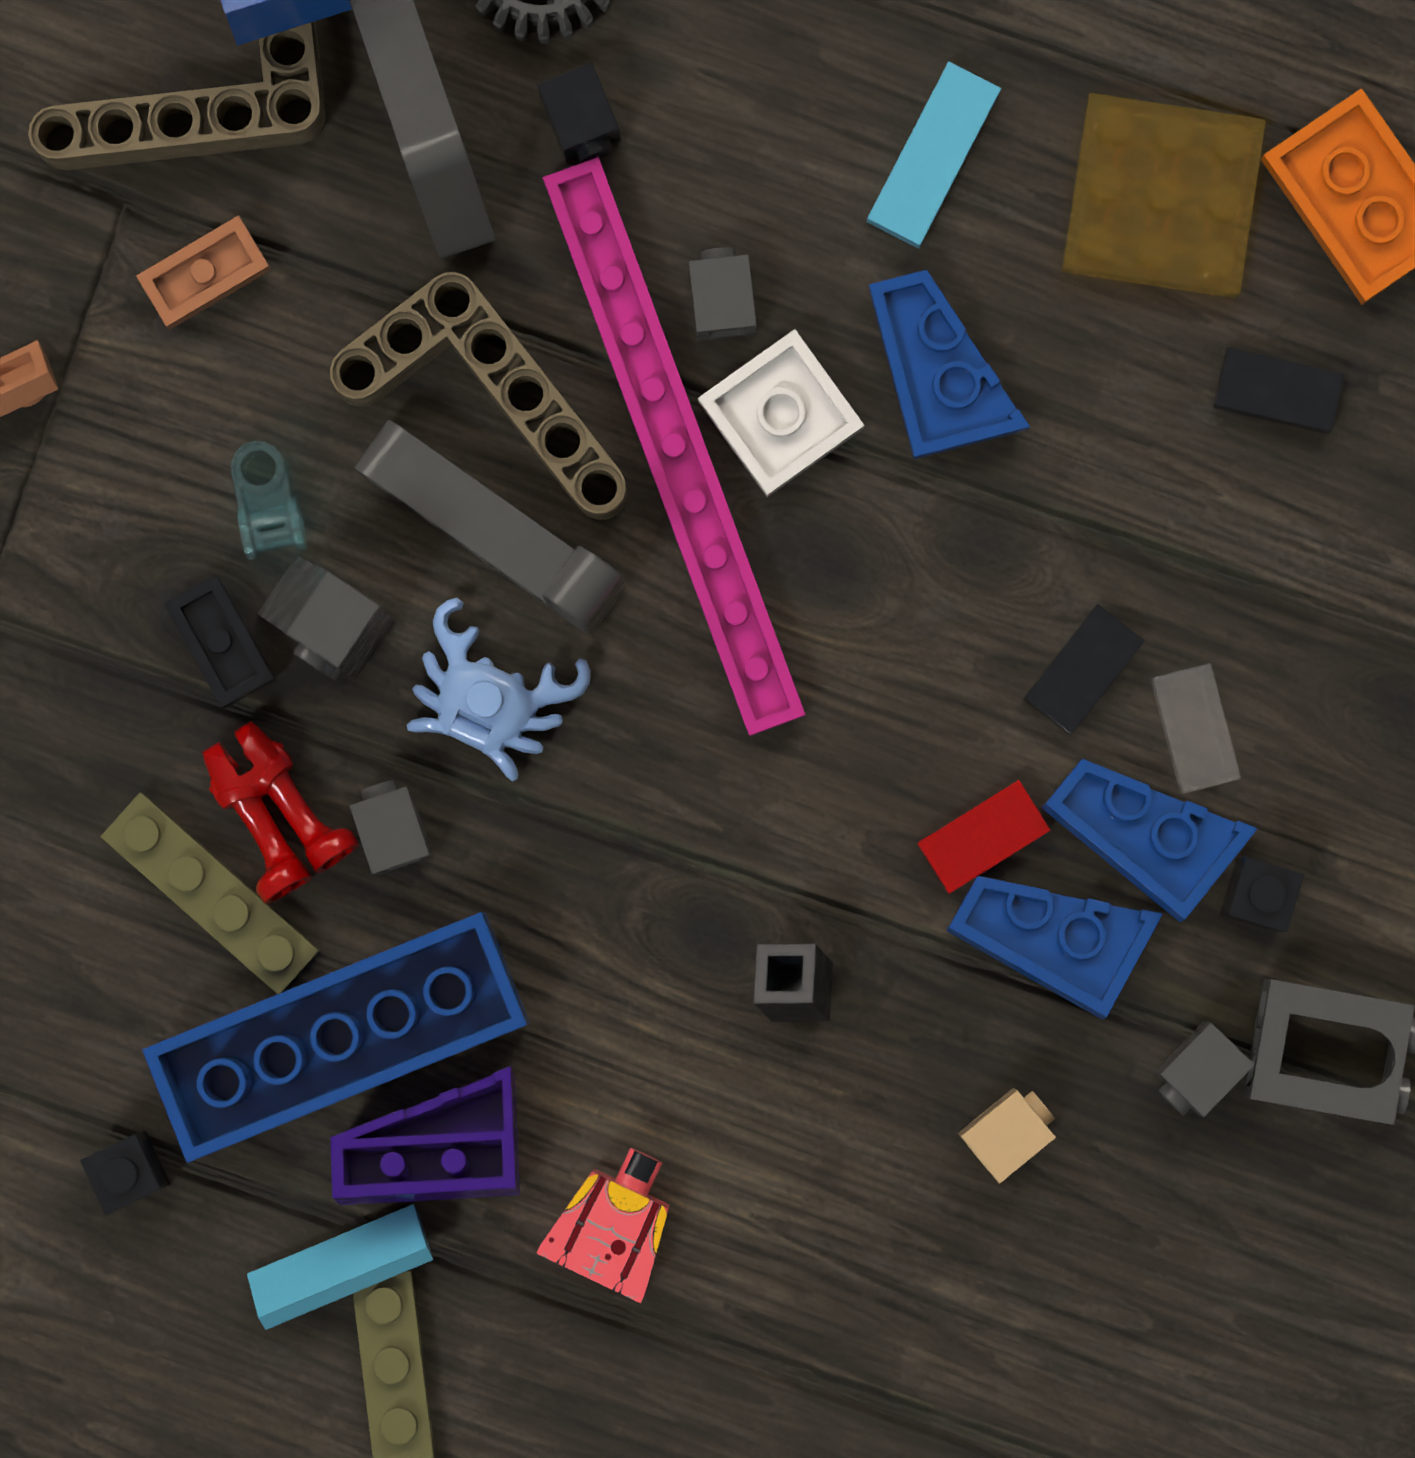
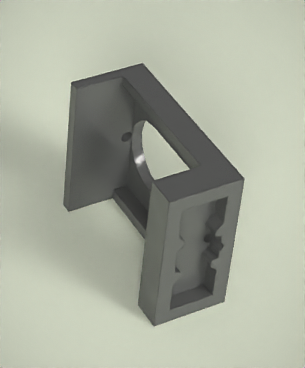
M1263 979L1249 1060L1254 1066L1246 1074L1242 1097L1394 1125L1396 1113L1404 1114L1409 1101L1410 1079L1403 1077L1406 1054H1415V1018H1413L1415 1005L1273 979ZM1290 1014L1367 1027L1382 1033L1389 1040L1382 1083L1371 1088H1357L1281 1074L1280 1068Z

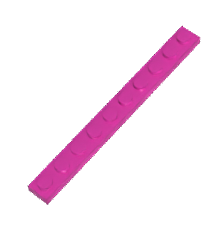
M597 157L543 177L545 187L748 735L750 737L804 717V709L600 159Z

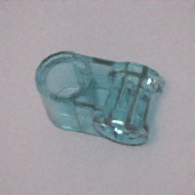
M251 441L242 445L235 452L231 461V474L238 505L239 530L247 559H257L259 552L293 545L297 550L307 549V537L298 498L295 495L291 469L286 456L275 446L264 441ZM258 454H268L275 461V475L269 483L262 486H254L247 479L246 466L252 457ZM285 524L283 528L260 532L263 528Z

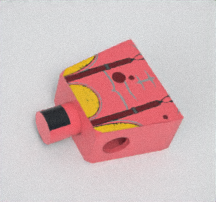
M630 1147L616 1178L593 1169L544 1238L536 1254L641 1303L646 1292L669 1209V1204L649 1195V1191L663 1163Z

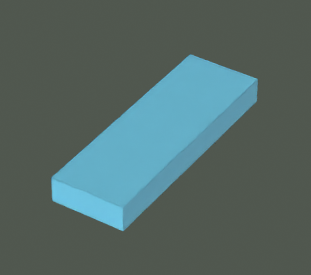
M948 61L867 218V223L918 249L920 248L1001 91L1000 87Z
M414 1204L247 1273L258 1318L265 1330L430 1262L433 1260L421 1217Z

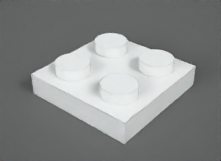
M795 329L698 397V402L766 497L773 494L860 432L865 426Z

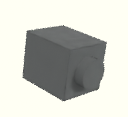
M731 247L701 251L700 260L689 261L697 341L756 335L757 325L749 254L736 256L735 248Z
M390 780L360 790L363 801L349 805L373 875H379L434 856L411 788L406 786L397 789L394 780Z
M1203 1021L1154 1072L1164 1082L1157 1091L1181 1115L1184 1116L1192 1109L1197 1115L1205 1117L1250 1071L1254 1064L1211 1022Z

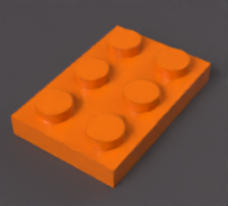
M1362 88L1262 156L1261 161L1361 305L1415 269V164Z

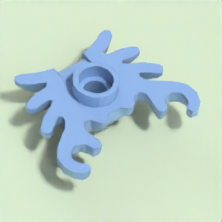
M457 597L449 599L437 608L432 621L434 633L447 656L449 664L447 671H442L435 655L431 652L424 653L422 657L426 672L437 685L440 694H435L423 685H415L412 689L414 695L424 705L438 713V717L413 719L407 724V729L414 733L430 732L444 734L476 748L490 757L508 779L515 781L518 779L519 771L513 759L504 749L512 748L523 753L532 754L542 753V744L523 737L522 733L526 731H546L560 726L563 722L561 715L552 714L545 717H537L535 715L539 708L546 705L571 701L583 695L590 684L591 669L587 660L578 659L575 663L578 671L577 679L570 685H562L555 679L556 667L550 662L546 663L543 667L538 686L530 691L525 688L524 678L520 673L508 674L494 667L490 658L484 657L477 662H469L467 660V651L479 636L480 630L478 627L470 626L463 633L452 632L448 627V618L451 613L462 610L464 602Z

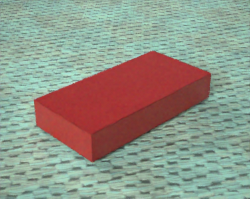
M1017 780L916 844L947 893L950 894L1051 830L1020 780Z

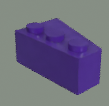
M511 1066L459 1089L456 1087L441 1093L438 1097L411 1108L398 1110L330 1137L332 1198L339 1205L520 1195L515 1074Z

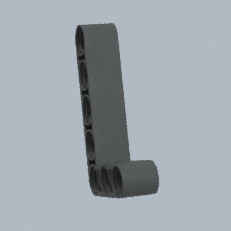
M350 0L404 163L439 259L441 260L496 241L414 1Z
M387 420L354 466V469L370 482L591 637L626 589L623 577L604 561L579 545L574 550L391 420Z

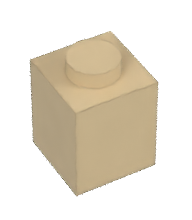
M1012 1088L963 1128L958 1135L1000 1184L1056 1138L1047 1127L1055 1118L1033 1091L1023 1098L1018 1090Z

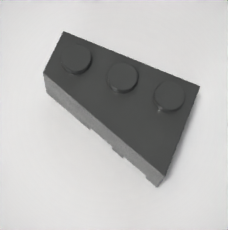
M296 555L257 613L300 642L293 651L294 654L335 681L342 671L356 679L395 622L379 605L330 572L304 560Z

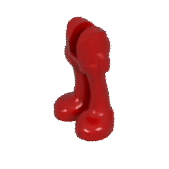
M250 721L234 731L247 761L250 760L254 765L250 771L242 775L238 768L240 767L239 764L219 741L204 750L202 755L211 779L209 790L216 802L223 809L234 808L260 848L266 871L258 880L256 891L264 904H269L308 883L312 876L303 862L287 844L262 798L264 795L271 797L299 837L304 847L305 855L316 873L325 872L355 851L359 847V843L353 832L348 828L333 830L318 819L303 799L288 773L294 765L283 744L272 741L256 724Z

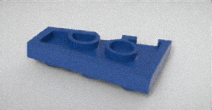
M927 270L869 284L868 289L913 460L1029 430L1030 425L1020 410H1017L1001 386V381L989 363L985 362L966 333V328Z
M1081 759L1041 808L1177 921H1184L1258 828L1240 821H1230L1208 812V808L1188 800L1185 802L1150 789V785Z
M977 876L946 931L1103 1020L1108 1016L1163 913L1143 909L1137 911L1113 906L1109 902L1089 898L1083 900L1049 893V890Z

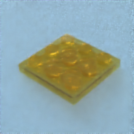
M1089 93L1061 271L1237 298L1240 295L1266 119Z

